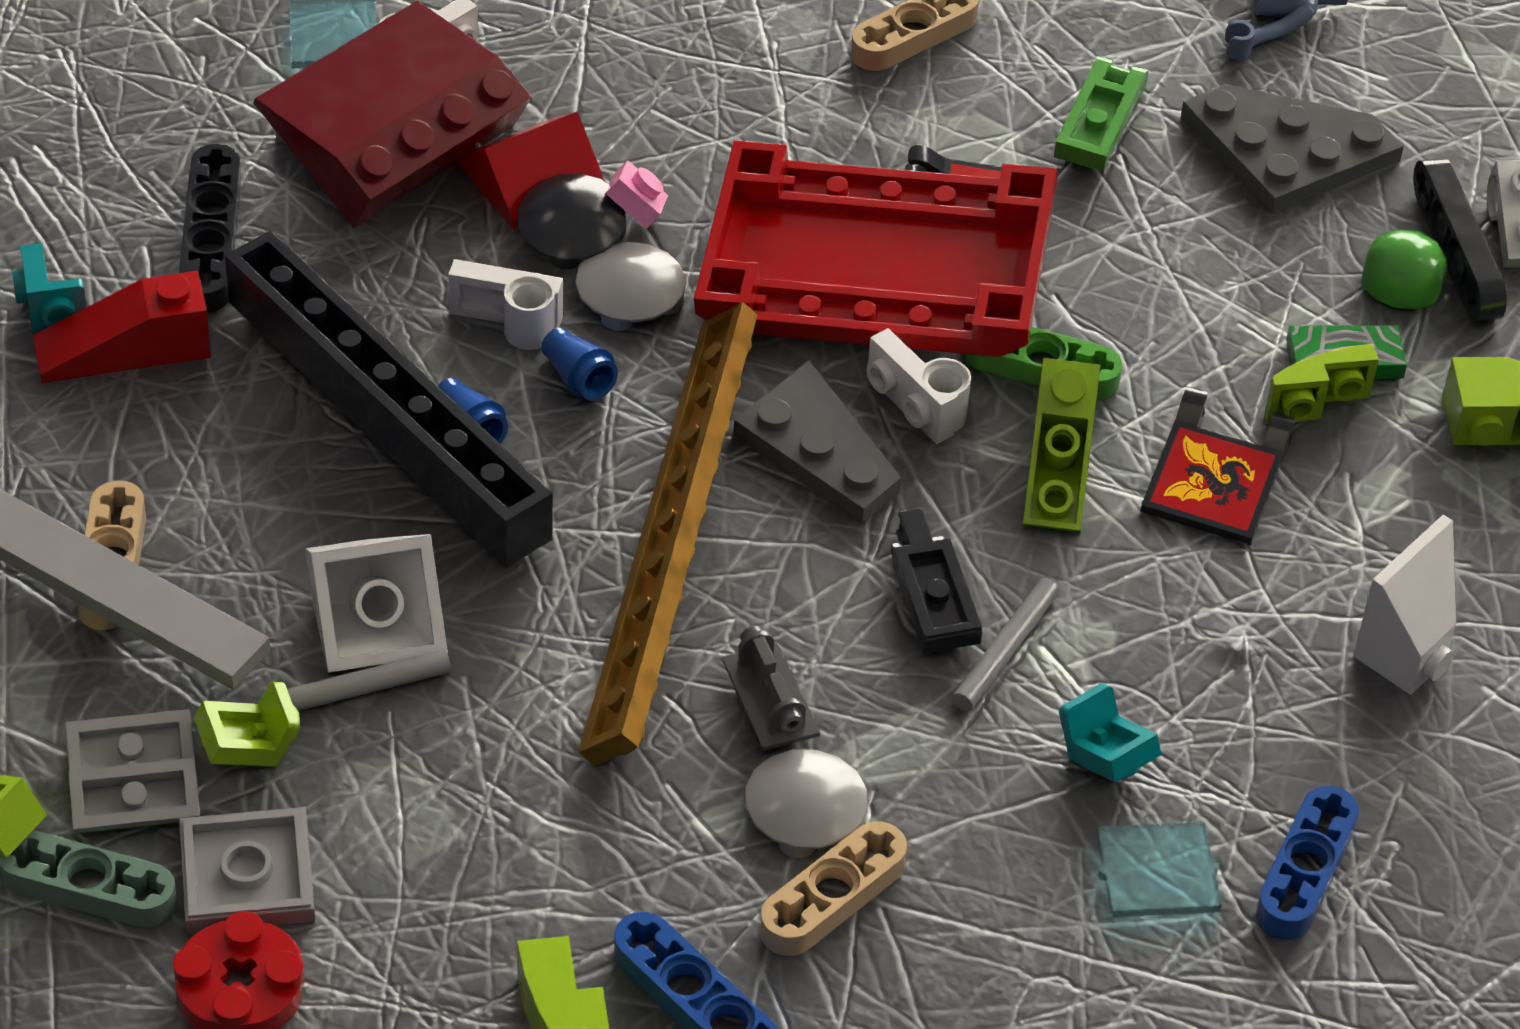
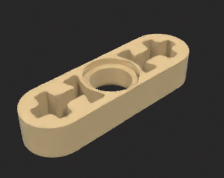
M908 0L858 24L853 29L851 59L857 66L865 70L881 71L888 69L972 28L977 21L979 0ZM917 22L926 25L927 28L924 30H911L904 27L903 24Z
M107 482L99 486L91 496L85 536L105 547L124 549L127 552L124 557L139 565L146 525L143 492L131 482ZM116 507H123L120 517L121 526L112 525L111 514L115 512ZM76 602L78 616L86 626L96 630H110L119 627Z
M877 821L863 824L776 891L764 902L761 909L760 938L763 944L770 951L782 956H796L808 951L901 876L905 867L907 841L904 834L897 827L886 822ZM868 849L873 853H876L874 856H872L869 860L866 861V854ZM883 850L888 851V858L880 854V852H882ZM864 866V871L862 874L860 868ZM834 878L847 883L851 891L843 897L830 898L821 894L816 886L825 879ZM805 901L808 908L803 911ZM801 916L800 928L790 924ZM778 919L789 924L781 928L778 926Z

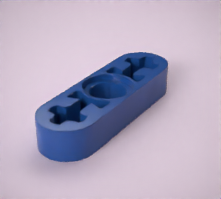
M1319 786L1312 789L1304 798L1260 892L1256 918L1260 927L1269 935L1279 939H1296L1303 936L1310 929L1355 830L1359 807L1355 798L1346 790L1336 786ZM1326 812L1337 815L1332 819L1327 835L1317 831L1320 818ZM1300 852L1312 853L1323 861L1324 867L1317 871H1306L1297 867L1291 857ZM1291 888L1299 892L1296 905L1290 909L1289 913L1282 912L1278 908L1283 905L1288 890Z

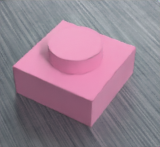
M628 160L615 172L605 193L645 229L661 215L668 197L663 191L661 182L653 173L645 168L637 169Z

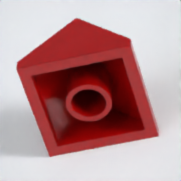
M578 111L548 119L461 155L457 161V165L513 229L518 227V208L525 194L540 181L559 174L581 173L599 178L605 182Z

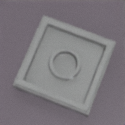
M306 807L179 818L187 934L198 933L212 924L226 921L230 915L241 911L253 912L260 916L263 922L274 926L315 922Z

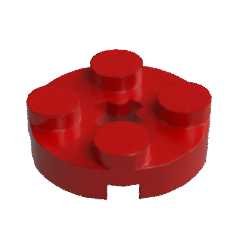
M236 912L230 915L226 921H221L202 929L187 941L183 948L176 953L173 960L177 1004L185 1019L196 1029H279L294 1016L302 1000L301 991L305 981L302 954L299 947L285 931L270 923L263 922L260 916L253 912ZM240 970L251 972L252 984L244 986L238 981L229 986L225 984L228 980V974Z

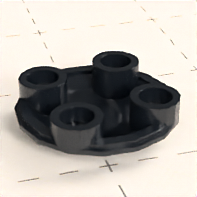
M581 173L559 174L540 181L525 194L518 208V228L527 244L542 255L550 257V261L555 267L572 269L577 267L582 260L605 252L614 243L624 238L626 234L625 210L605 194L609 185L603 180Z

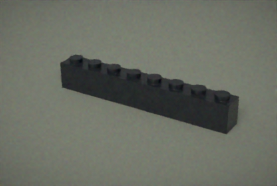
M271 230L225 254L229 303L506 568L553 540V493Z

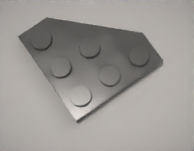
M1227 84L1184 100L1182 105L1181 117L1271 213L1398 163L1404 146L1373 114Z

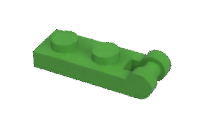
M1097 56L1056 139L1053 157L1104 172L1137 101L1141 99L1144 93L1149 71L1136 66H1132L1130 70L1114 66V60Z

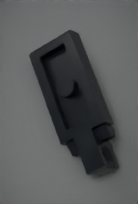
M922 508L899 511L900 524L899 529H896L899 543L891 544L892 565L923 654L981 644L982 625L951 539H944L943 536H931Z

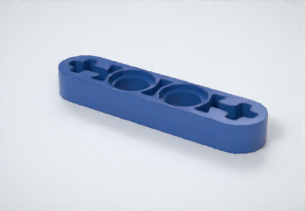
M634 912L625 916L617 924L614 932V957L616 963L628 977L683 1029H713L710 1024L716 1018L725 1015L738 1017L745 1023L746 1029H780L665 919L650 912ZM634 939L642 943V945L634 949L631 947L632 940ZM651 940L654 941V953L643 944ZM656 959L661 963V964L659 965V967L657 968V970H656ZM687 974L699 979L703 987L699 992L692 995H681L672 991L667 984L672 978Z

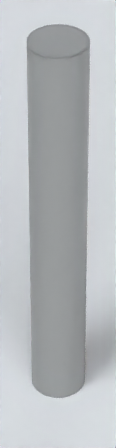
M1041 578L952 695V702L957 708L965 712H969L974 708L1059 594V588L1055 582L1048 578Z
M444 649L289 688L287 691L293 706L298 711L451 673V665L448 654Z

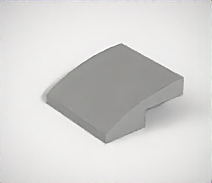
M190 709L65 722L74 834L180 822L179 818L200 816Z

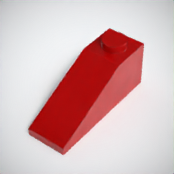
M198 271L140 279L34 334L33 340L41 383L211 358L207 309Z

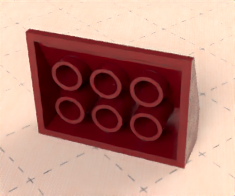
M417 0L256 97L253 104L355 228L456 164L461 155L486 145L514 127L532 97L498 55Z

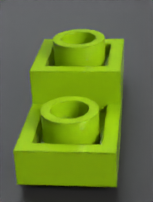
M1356 345L1317 354L1301 360L1274 375L1271 379L1264 412L1266 424H1270L1273 413L1294 417L1295 422L1317 420L1322 417L1325 402L1370 398L1379 361L1374 345Z

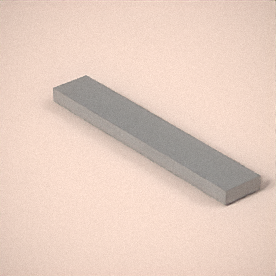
M0 489V560L232 690L270 652V637Z

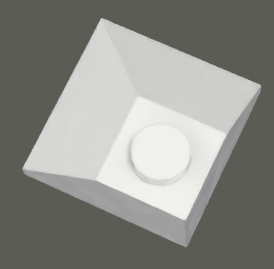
M1445 515L1436 520L1372 579L1353 657L1410 695L1428 678L1432 681L1438 680L1447 670L1454 657V651L1449 649L1456 626L1453 520Z
M430 534L365 539L305 548L313 606L328 673L392 663L444 649L448 654Z

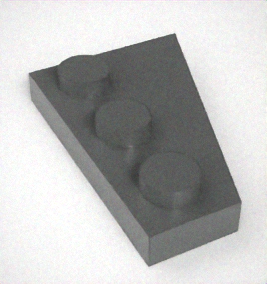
M810 360L734 419L733 435L862 524L900 493L901 476Z

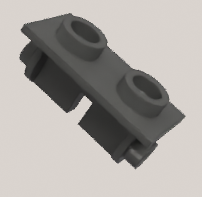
M751 626L745 629L740 635L741 642L738 646V653L722 656V662L762 751L819 737L820 731L779 642L775 643L771 633L763 631L759 626Z

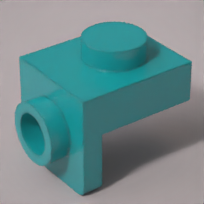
M43 244L20 246L23 269L12 270L16 303L28 302L32 333L40 332L87 307L82 279L48 282Z
M1100 683L1059 708V716L1069 760L1113 782L1134 775L1140 767L1162 755L1157 733L1119 716L1114 690L1109 685Z

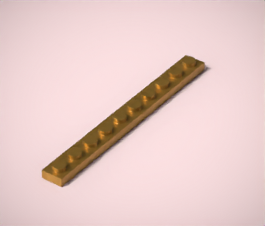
M744 302L702 322L578 751L579 754L594 766L617 756L631 753L639 747L645 734L644 726L649 707L658 687L657 678L664 653L670 643V631L677 606L683 596L682 588L688 566L695 553L694 544L701 519L707 509L706 501L713 476L718 469V458L723 439L730 426L729 418L735 396L741 386L740 378L746 356L752 346L751 338L758 315Z

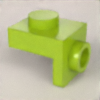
M271 682L258 704L202 701L194 716L210 764L277 767L290 743L296 739L300 728L299 712L293 706L284 682Z

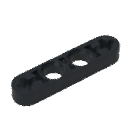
M218 143L208 144L199 148L193 153L191 158L179 273L198 271L200 282H202L201 273H211L209 287L202 288L207 313L220 310L229 302L225 254L235 250L242 181L239 154L234 148ZM213 169H220V182L210 181ZM207 203H221L226 206L224 210L217 213H205L199 210L202 205ZM204 241H216L223 245L220 249L211 252H203L195 248Z
M1447 158L1419 160L1416 162L1413 174L1415 196L1434 240L1438 242L1447 258V270L1468 317L1473 322L1503 318L1507 307L1505 283L1452 164Z

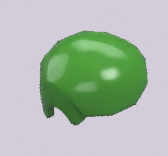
M1400 229L1385 232L1382 236L1376 237L1368 249L1361 283L1363 288L1377 301L1394 308L1418 309L1429 306L1439 298L1446 278L1447 258L1437 241L1419 231Z

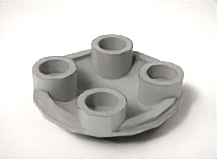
M633 242L613 244L605 252L585 259L579 266L576 287L580 299L593 312L601 315V323L610 330H626L633 323L654 320L662 315H672L679 312L683 307L686 278L682 267L668 252L652 245Z
M793 749L771 756L754 769L745 787V809L754 826L772 841L779 843L780 850L786 856L806 858L815 849H822L841 842L853 831L865 824L867 817V789L858 772L841 758L819 750Z

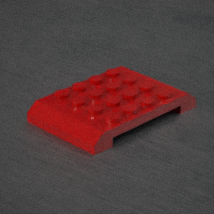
M734 140L693 298L695 314L704 320H708L744 302L758 315L753 334L870 345V337L889 328L910 349L991 357L1007 355L1027 346L1029 343L1057 186V168L1003 163L1000 178L794 161L788 160L787 145Z

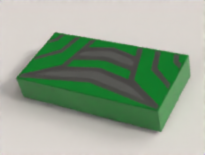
M1289 325L1286 341L1291 365L1331 350L1373 344L1379 359L1374 379H1404L1407 362L1398 325Z

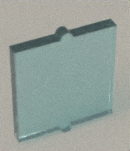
M290 0L291 69H304L376 26V0Z
M1205 822L1097 827L1096 836L1102 863L1099 866L1098 878L1105 881L1112 918L1220 913L1222 903L1216 879L1219 861L1211 856Z

